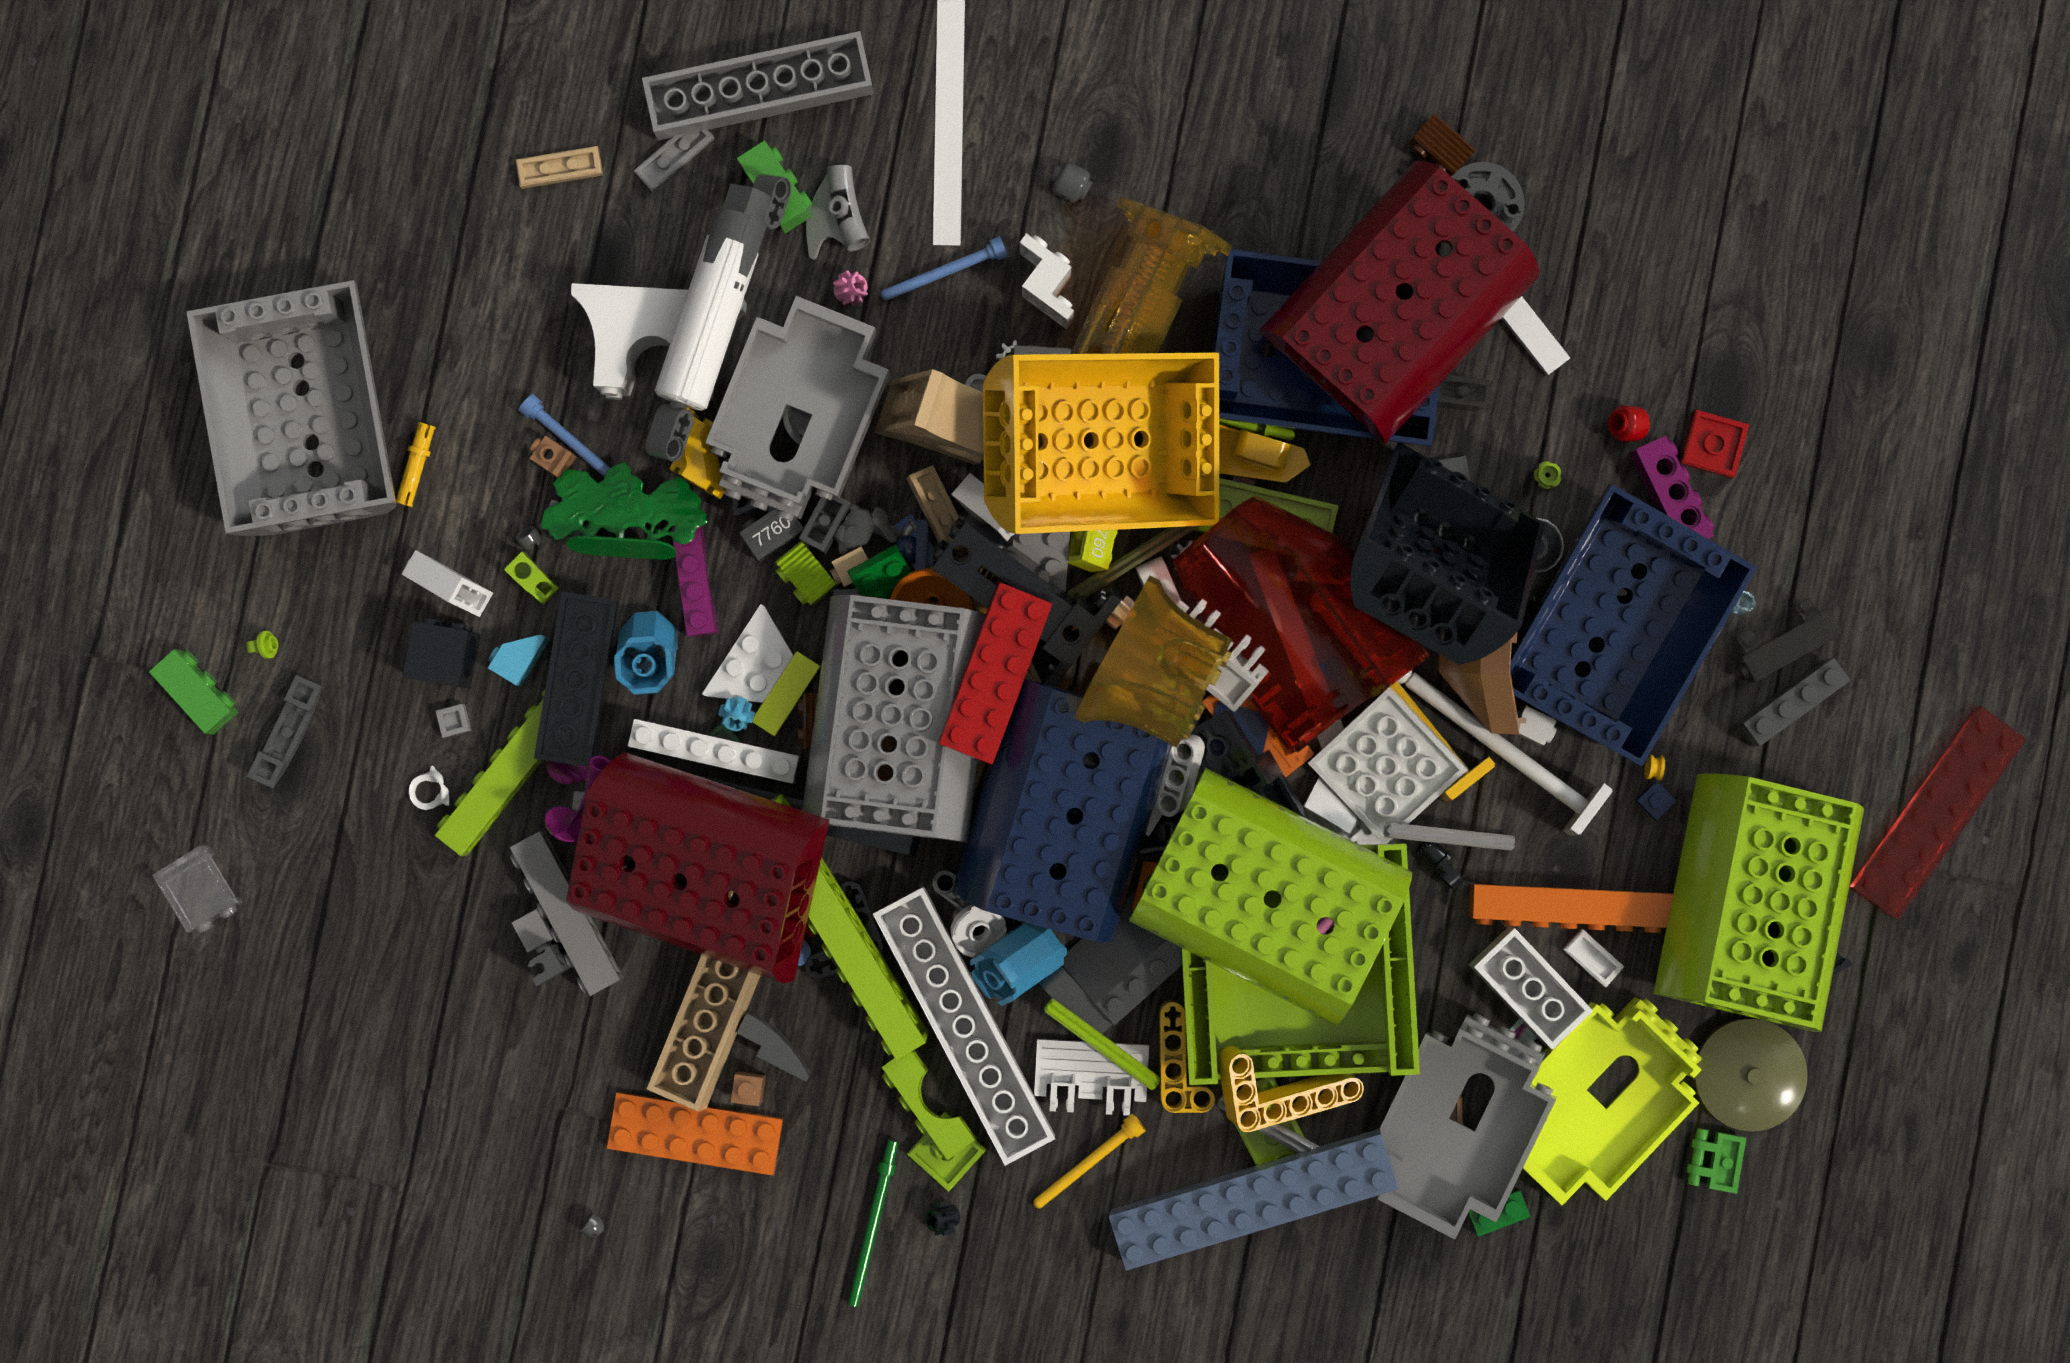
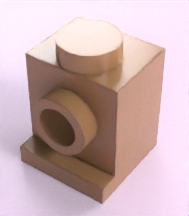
M547 436L542 440L540 438L536 439L530 448L532 453L530 459L558 478L561 477L564 471L570 468L576 459L574 454ZM548 450L553 451L551 459H545V454Z

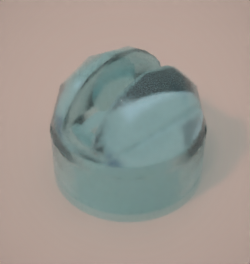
M1744 591L1733 612L1745 615L1753 610L1755 607L1753 595ZM1740 599L1744 600L1741 607L1738 605Z

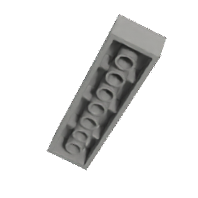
M860 31L642 78L653 132L658 140L874 94Z

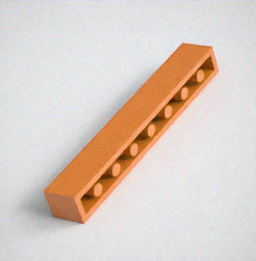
M1470 884L1468 917L1476 919V924L1493 925V920H1504V925L1521 926V921H1532V927H1549V922L1560 923V928L1577 929V924H1588V929L1605 930V925H1616V931H1633V926L1644 927V932L1661 933V928H1667L1674 894Z

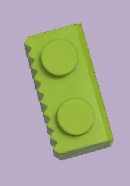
M802 541L775 561L779 566L775 571L785 583L788 581L793 583L797 588L793 593L803 605L808 602L811 606H814L838 586Z

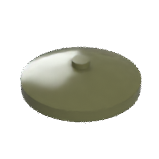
M1756 1018L1734 1019L1721 1024L1711 1031L1699 1046L1697 1054L1702 1059L1697 1066L1702 1070L1693 1078L1694 1088L1703 1107L1719 1122L1742 1131L1767 1130L1787 1120L1800 1105L1807 1086L1806 1061L1797 1042L1781 1027Z

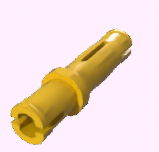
M418 422L412 446L409 445L407 450L410 451L396 498L397 503L413 507L426 457H429L431 453L429 447L434 430L436 429L434 426Z

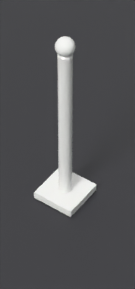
M1400 661L1391 667L1390 673L1399 684L1405 683L1407 688L1576 813L1562 830L1569 836L1580 835L1613 792L1604 783L1595 786L1588 797L1584 798L1499 734L1490 733L1479 719L1417 673H1412V668L1408 663Z

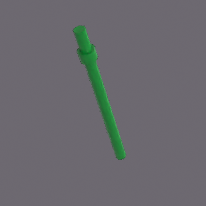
M888 1139L883 1160H880L877 1170L880 1174L848 1299V1305L854 1307L859 1306L890 1176H893L896 1164L894 1160L899 1141Z

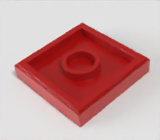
M1694 410L1679 463L1727 478H1735L1749 424Z

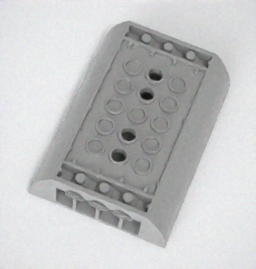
M354 280L186 311L226 534L239 536L277 535L383 515L397 506L358 287ZM297 354H302L304 357L303 366L294 369L291 365L292 358ZM302 381H307L309 384L308 393L299 396L296 392L297 385ZM316 435L319 439L318 447L314 450H308L306 447L307 438ZM321 462L324 467L323 474L319 477H313L310 472L312 465Z
M836 595L830 598L802 811L829 819V825L959 842L968 841L979 760L937 743L986 614L965 608L858 595ZM898 651H904L908 654V662L902 667H897L893 663V655ZM899 679L904 682L905 688L900 695H892L889 691V685L893 680ZM887 736H892L897 741L896 749L890 753L885 752L881 747L882 740ZM883 765H890L893 769V776L888 781H881L878 777V769Z

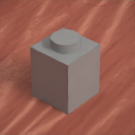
M538 909L512 922L527 952L536 950L539 954L545 951L546 947L552 945L551 941L554 940L550 932L552 926L547 918L544 919Z

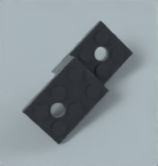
M1230 708L1181 735V738L1191 734L1197 735L1204 742L1205 749L1199 768L1202 774L1205 768L1310 820L1270 750L1257 756ZM1215 739L1221 740L1224 743V753L1215 751L1213 747ZM1185 744L1189 752L1191 753L1190 747L1187 744Z

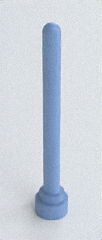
M1000 236L990 240L986 248L884 289L881 292V298L883 300L892 299L990 258L991 260L997 259L998 261L1007 258L1008 255Z
M531 394L521 404L519 411L526 418L531 417L533 420H539L601 475H606L610 467L544 411V406L541 405L542 401Z

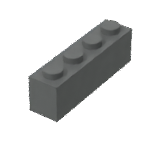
M1835 658L1824 659L1735 723V726L1751 747L1761 746L1851 680Z

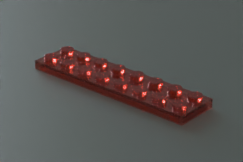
M1982 706L1977 707L1850 887L1889 916L1899 920L2027 739Z

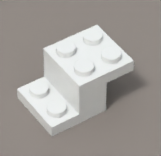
M1026 233L1020 241V255L1037 267L1022 285V297L1067 330L1073 322L1074 310L1071 309L1073 305L1063 296H1058V294L1071 278L1072 267L1068 265L1070 261L1059 252L1054 254L1046 248L1048 246L1047 243L1040 237L1034 235L1032 238Z

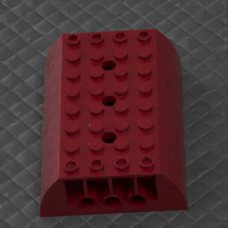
M1415 161L1259 329V332L1385 445L1539 278L1540 270L1536 258L1528 245L1448 173L1435 164L1426 161ZM1445 242L1449 244L1452 250L1451 254L1447 257L1439 256L1435 250V246L1438 243ZM1400 285L1409 286L1412 290L1411 298L1407 300L1398 298L1396 288ZM1360 328L1370 329L1373 334L1372 340L1367 343L1360 342L1356 336L1357 330Z
M624 752L614 758L600 772L587 792L566 901L573 910L774 981L789 983L795 980L829 819ZM628 856L632 857L635 861L634 870L626 866ZM678 873L686 877V887H682L677 883L676 876ZM729 891H734L739 896L738 905L730 902L728 898Z

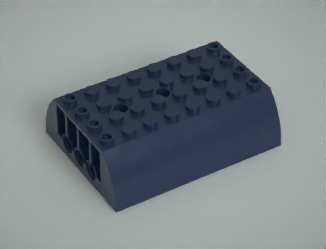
M1025 678L993 765L989 767L952 893L959 899L986 912L1095 942H1112L1179 723ZM1089 752H1094L1098 756V763L1093 768H1086L1083 764V757ZM1071 808H1079L1081 810V819L1076 823H1069L1066 819V814ZM1055 863H1061L1065 867V873L1060 878L1050 876V868Z

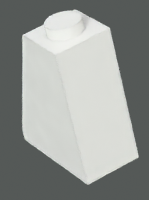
M969 473L952 493L953 497L971 516L1008 541L1015 534L1006 531L995 521L984 502V484Z
M417 550L408 560L402 572V575L435 595L479 617L493 595V592Z

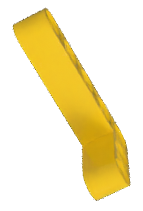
M1227 1046L1218 1056L1227 1118L1244 1132H1252L1355 1102L1362 1096L1364 1090L1362 1082L1354 1075L1332 1074L1318 1075L1257 1093L1253 1062L1247 1054L1235 1046ZM1239 1058L1238 1063L1232 1067L1233 1062ZM1349 1082L1348 1086L1343 1090L1345 1084ZM1243 1085L1242 1089L1236 1093L1238 1087ZM1323 1090V1093L1318 1097L1319 1092ZM1298 1097L1297 1101L1292 1104L1293 1100ZM1272 1104L1271 1109L1266 1112V1110H1267V1108L1269 1107V1105ZM1247 1111L1245 1117L1240 1119L1241 1115Z

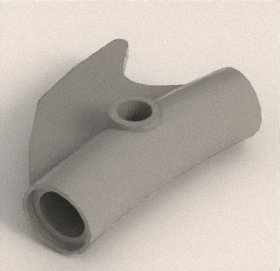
M848 165L828 167L827 175L812 200L813 205L809 207L812 217L806 220L809 257L813 260L817 258L820 247L827 238L838 240L846 246L848 251L859 250L870 242L857 204L852 167Z

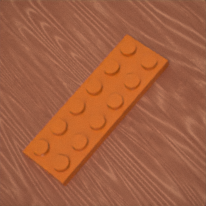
M617 1092L607 1149L774 1175L784 1118L707 1106L705 1110L695 1111L672 1100Z

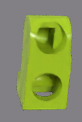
M521 552L504 569L518 584L543 605L559 589L525 552Z

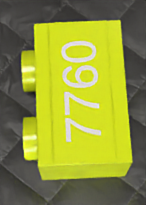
M1118 529L1072 531L1067 562L1089 572L1108 570L1112 560V549Z

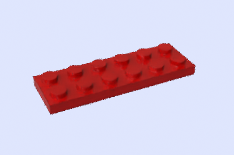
M1001 582L997 584L937 744L993 765L1052 603Z

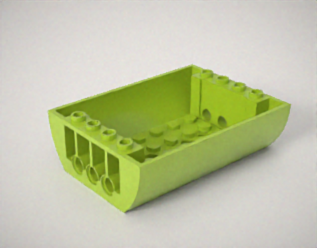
M1697 774L1673 893L1674 897L1653 994L1807 1031L1822 1032L1864 808L1858 803L1752 777L1728 774ZM1788 838L1793 839L1796 843V850L1793 854L1787 853L1784 848V843ZM1782 866H1786L1791 872L1790 879L1787 882H1783L1779 877V870ZM1772 922L1777 923L1780 928V933L1776 938H1772L1768 934V926ZM1767 950L1771 951L1774 955V962L1771 966H1766L1762 960L1763 953Z

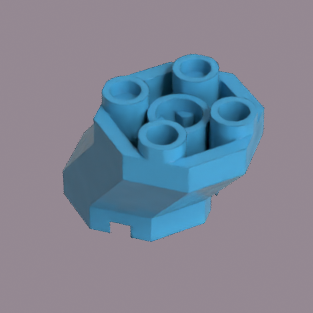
M658 611L634 613L619 630L617 652L614 656L616 679L635 695L659 693L674 675L676 651L678 650L677 627Z
M1022 922L970 960L971 965L975 964V969L971 972L972 978L986 997L991 999L996 996L1000 999L997 1003L1003 1006L1014 1001L1025 991L1059 969L1064 964L1067 949L1059 942L1051 929Z

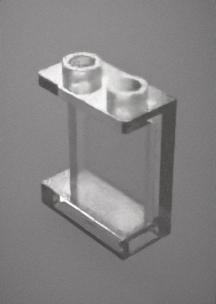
M200 845L152 875L187 933L197 931L200 934L214 926L213 920L220 916L225 919L238 911L236 906L243 903L241 897L236 898L211 858L215 853L210 845Z

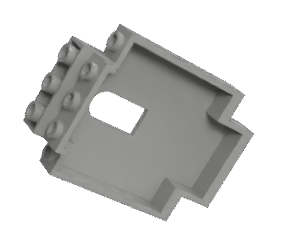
M798 296L794 299L783 327L756 317L705 442L709 447H712L711 453L726 458L728 454L731 455L728 462L723 461L719 471L723 474L719 486L725 489V495L736 500H740L741 496L751 499L750 505L766 511L767 507L778 510L777 516L792 521L794 517L801 520L813 488L817 490L815 494L831 501L834 496L840 499L890 376L889 369L866 361L877 333L875 327ZM786 405L811 414V419L795 457L788 462H778L773 459L770 454V445Z
M1474 1013L1473 1017L1470 1015L1466 1016L1453 1044L1448 1042L1449 1037L1434 1030L1433 1034L1429 1032L1425 1034L1419 1047L1420 1074L1405 1075L1380 1127L1399 1189L1379 1195L1378 1200L1453 1239H1456L1470 1209L1497 1222L1556 1101V1096L1552 1095L1553 1089L1539 1082L1536 1086L1531 1084L1545 1056V1053L1540 1051L1542 1046L1529 1039H1526L1524 1043L1514 1038L1516 1033L1503 1026H1500L1498 1030L1488 1025L1490 1020L1477 1013ZM1483 1073L1493 1080L1495 1090L1474 1131L1450 1119V1116L1468 1079L1474 1074Z

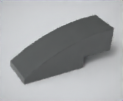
M748 1011L737 1034L761 1046L756 1055L757 1057L807 1082L811 1072L795 1047L769 1022Z

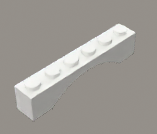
M634 719L628 747L796 784L802 756Z

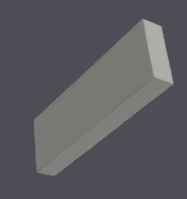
M708 129L674 136L640 164L634 172L653 193L715 138Z

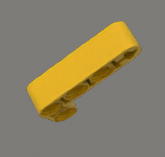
M1175 1000L1165 1001L1159 1009L1161 1103L1167 1111L1172 1113L1207 1112L1212 1109L1215 1102L1213 1092L1206 1085H1189L1186 1080L1185 1010ZM1172 1006L1177 1012H1180L1179 1015L1174 1017V1025L1176 1027L1180 1026V1030L1175 1028L1164 1030V1026L1170 1027V1019L1165 1015V1012H1169ZM1169 1035H1177L1180 1038V1044L1177 1048L1169 1049L1165 1046V1039ZM1170 1063L1180 1065L1181 1070L1176 1077H1169L1165 1073V1069ZM1172 1091L1178 1092L1181 1095V1100L1176 1105H1169L1165 1100L1167 1094ZM1199 1091H1205L1209 1094V1099L1204 1105H1197L1194 1102V1096Z

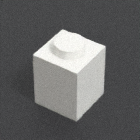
M1521 706L1517 714L1518 717L1526 718V723H1520L1519 735L1517 736L1538 746H1544L1546 742L1550 743L1557 730L1554 727L1557 720L1528 706Z

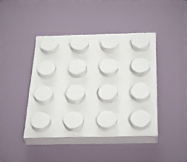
M1391 686L1308 763L1383 844H1387L1393 839L1384 836V826L1386 823L1409 824L1468 770Z

